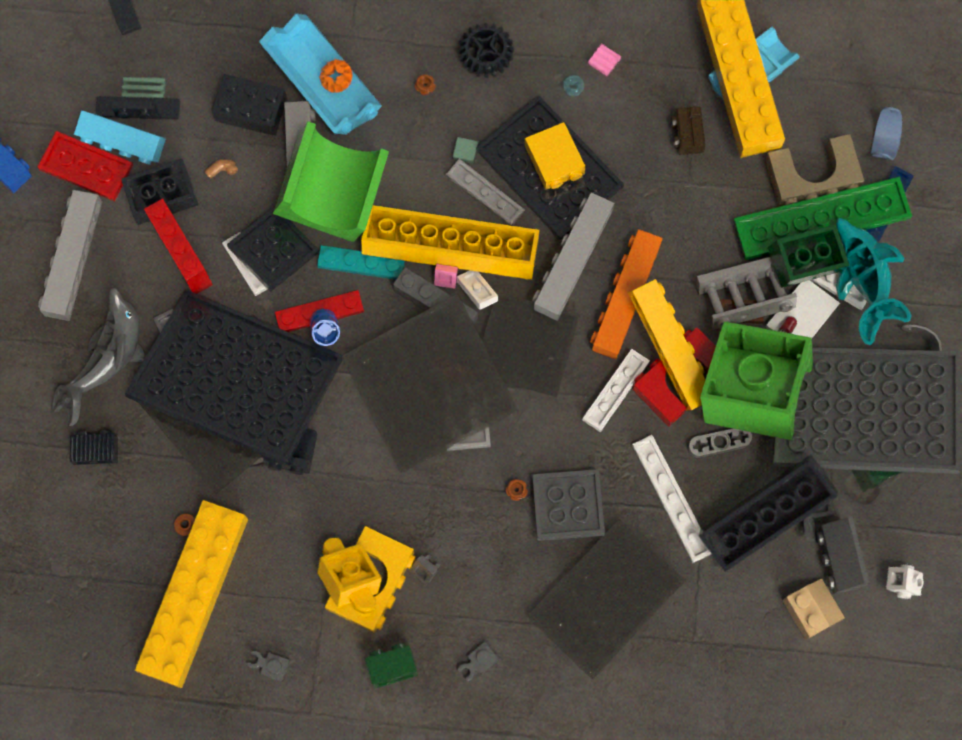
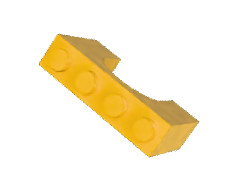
M365 526L356 545L362 544L367 554L382 562L388 572L385 588L374 597L376 599L375 610L369 616H359L351 603L337 608L331 596L325 608L375 633L377 629L381 630L386 620L384 614L387 608H392L396 597L393 595L397 588H402L406 577L403 575L407 568L411 569L416 557L413 556L414 549Z

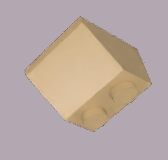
M822 579L782 600L805 640L845 618Z

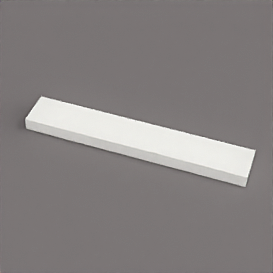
M653 435L633 443L632 447L692 563L711 555V552L698 536L701 528Z

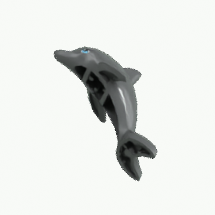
M113 287L109 291V309L105 325L99 327L89 341L88 351L94 350L89 361L70 384L60 385L54 393L51 406L52 413L59 412L64 407L68 426L75 425L78 422L82 393L114 377L128 362H143L145 359L144 350L138 344L140 333L139 316L134 306L122 298L117 288Z

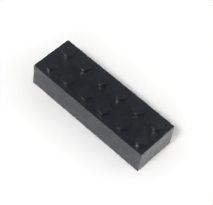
M809 455L700 529L698 536L726 572L837 498L838 490L814 457Z

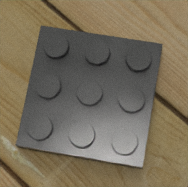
M599 469L533 474L538 541L605 536Z

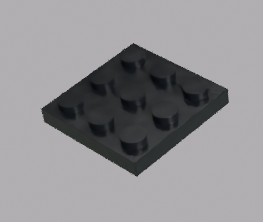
M275 206L227 244L229 250L270 292L319 253V249L289 219L273 214Z

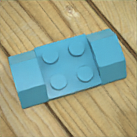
M773 27L756 39L768 83L800 57L797 53L787 50L779 41ZM713 71L708 76L715 92L723 99L716 71Z

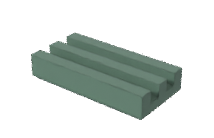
M123 77V93L121 97L165 98L166 80L165 78ZM142 85H161V86H142ZM128 91H160V94L128 93Z

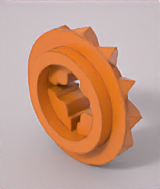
M334 59L327 62L321 68L319 78L322 83L321 85L326 90L332 93H339L349 87L352 82L353 73L351 67L345 61ZM335 69L339 74H342L337 77L336 82L332 77H329L334 74Z

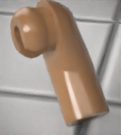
M217 160L205 170V173L212 179L220 171H227L228 174L234 175L238 168L233 160Z

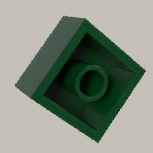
M404 643L392 646L391 651H373L369 653L370 657L365 658L370 679L375 689L419 676L410 645L405 646Z

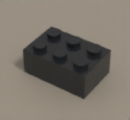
M224 74L212 113L216 122L276 136L285 103L287 102V95L284 88Z
M183 159L121 178L132 215L138 225L150 222L144 209L161 199L165 201L172 214L199 205Z

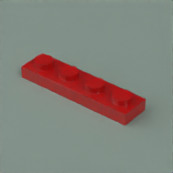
M359 290L276 311L275 315L279 329L292 332L310 327V317L320 309H329L334 312L337 319L364 313Z

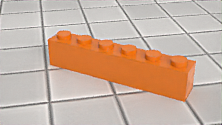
M639 229L636 236H631L628 247L631 248L629 255L624 254L620 264L623 267L622 273H617L613 285L616 286L614 293L609 292L605 303L609 306L606 312L602 311L598 320V324L601 325L599 332L594 331L590 343L593 344L592 351L617 360L636 310L628 292L646 284L663 238Z

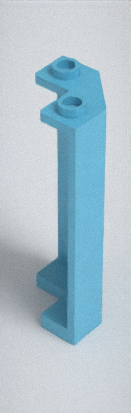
M295 14L284 28L272 27L259 41L334 134H348L378 114L377 111L380 109L381 104L353 71L351 84L342 92L332 93L321 85L322 83L319 78L321 68L327 62L334 59H343L307 15ZM335 69L334 74L329 77H332L336 82L337 77L342 74H339Z

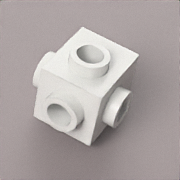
M910 565L889 567L887 590L897 593L899 598L911 599V595L921 596L923 573L914 570V566Z

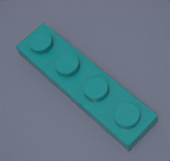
M321 245L317 266L321 269L397 280L405 268L406 261L363 255L362 251Z

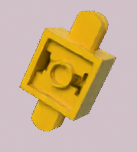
M339 538L326 540L322 552L324 556L320 558L318 575L335 605L339 608L351 603L359 616L371 615L376 606V599L373 595L378 594L382 579L362 544L345 548Z

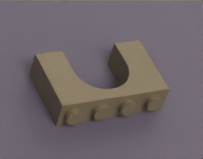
M851 135L829 139L826 148L833 172L832 176L824 182L812 183L801 178L795 170L789 148L768 152L765 162L778 206L861 187L864 183V178Z

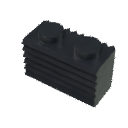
M102 430L98 434L93 435L87 431H80L76 435H70V462L73 465L118 463V437L108 430Z

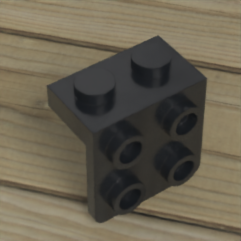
M306 429L287 466L267 457L263 459L265 465L268 466V469L275 471L285 469L297 475H303V473L310 474L318 436L317 432Z

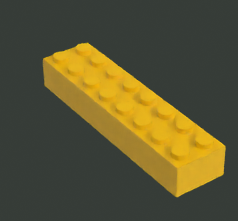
M698 0V13L740 158L781 149L785 137L744 0Z
M373 205L366 229L362 235V254L430 265H447L463 270L532 280L539 230Z
M204 500L202 501L135 671L171 685L183 687L248 522V518L244 514Z

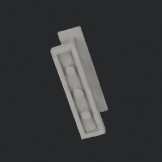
M771 257L697 276L696 288L699 295L704 293L709 295L716 313L712 315V330L722 329L724 321L737 324L778 312H788L796 308L797 294L787 295L784 287L781 288ZM770 277L778 298L766 301L757 279ZM750 283L757 301L756 304L745 306L737 287L738 284ZM729 288L737 309L724 312L716 290Z

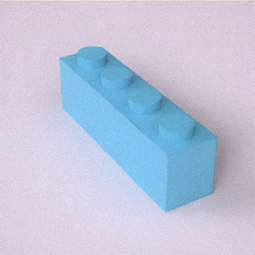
M82 110L74 135L81 137L80 141L91 145L93 141L100 143L99 148L112 151V148L120 150V155L129 158L132 155L138 156V161L146 164H151V161L159 162L166 138Z

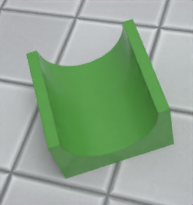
M307 121L297 136L273 214L354 242L366 229L389 151L380 149L378 151L365 152L342 147L321 136L315 128L316 124Z
M724 321L700 396L704 422L792 440L801 384L805 372H811L813 367L812 337Z

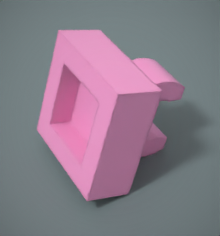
M436 264L434 285L455 289L458 267Z

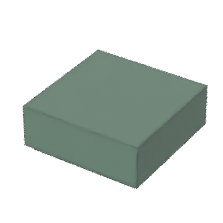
M458 137L453 159H460L474 164L478 141Z

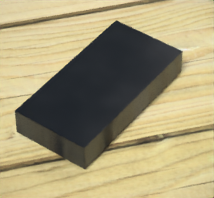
M108 0L122 36L142 29L131 0Z

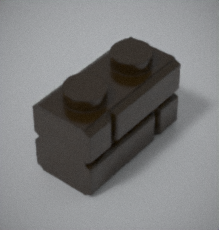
M701 107L677 108L674 116H671V126L676 128V135L673 136L674 148H678L679 155L703 153L706 145Z

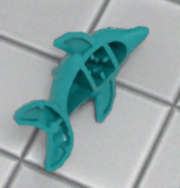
M838 218L836 220V227L849 262V266L839 272L837 277L836 290L838 298L845 300L853 284L865 298L870 307L860 318L859 332L864 343L872 345L875 342L876 333L883 319H897L903 322L911 320L910 310L904 303L897 299L888 298L892 279L888 262H904L905 258L898 248L887 243H878L866 230L852 226L847 220Z

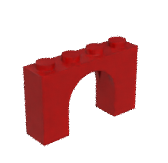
M161 199L145 208L144 211L191 291L198 294L212 286L213 284L165 201Z
M698 328L694 331L688 330L684 337L693 346L695 351L693 356L696 362L699 361L701 363L704 373L707 375L716 346ZM658 358L649 366L651 369L646 374L642 372L636 377L633 391L670 427L685 413L687 408L667 387L665 380L666 369Z

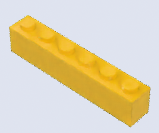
M655 279L628 292L682 403L687 408L686 411L701 406L700 396L705 383L703 376L704 368L699 361L696 362L693 356L695 353L694 348L690 342L686 341L683 335L685 334L684 328L680 322L676 321L673 315L675 310L670 302L667 303L662 284L660 282L657 283Z

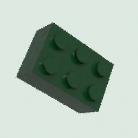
M836 225L778 239L768 247L781 288L839 273L849 266Z

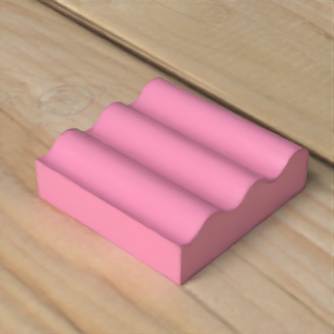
M601 44L589 59L588 64L608 76L621 59V56Z

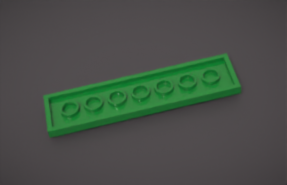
M897 177L734 218V225L744 258L748 260L770 254L768 247L778 239L836 225L838 218L847 220L852 226L868 230L911 219L912 213L901 179Z

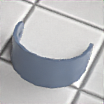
M892 107L882 108L874 134L871 156L893 160L896 157L902 133V115L900 110Z

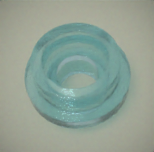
M572 75L565 79L563 89L568 95L577 96L583 92L584 82L580 77ZM575 84L577 85V88L572 89L570 88V85Z

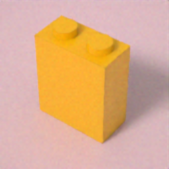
M564 122L525 138V148L545 190L549 188L556 189L563 185V182L568 180L575 181L583 176L585 172L584 162Z

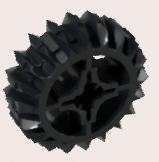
M486 22L484 27H480L477 23L476 29L474 30L470 27L468 33H464L463 39L459 41V60L463 62L465 69L469 68L470 74L477 71V77L481 76V73L484 74L486 79L489 73H492L495 77L497 76V71L503 73L504 67L508 68L510 66L509 61L513 60V40L509 38L508 32L503 33L502 26L496 29L494 23L491 27H488ZM497 42L503 49L502 54L498 53V50L495 48ZM471 46L475 48V51L477 52L476 58H474L469 52Z

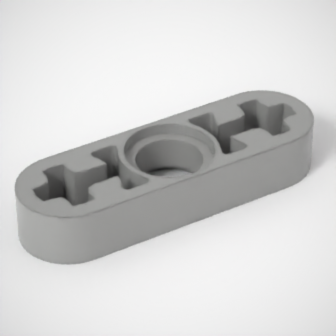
M729 429L694 437L690 441L688 450L693 457L701 458L743 449L750 444L752 434L748 431ZM739 433L747 437L744 443H741V440H734L732 442L733 446H730L729 434H731V439L738 437ZM716 437H723L726 440L724 448L715 446L714 439ZM707 439H710L711 451H709V446L703 447L701 452L693 449L696 442H699L700 445H705L708 443Z

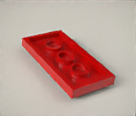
M56 131L37 168L42 172L115 202L123 187L121 178L129 175L133 163Z

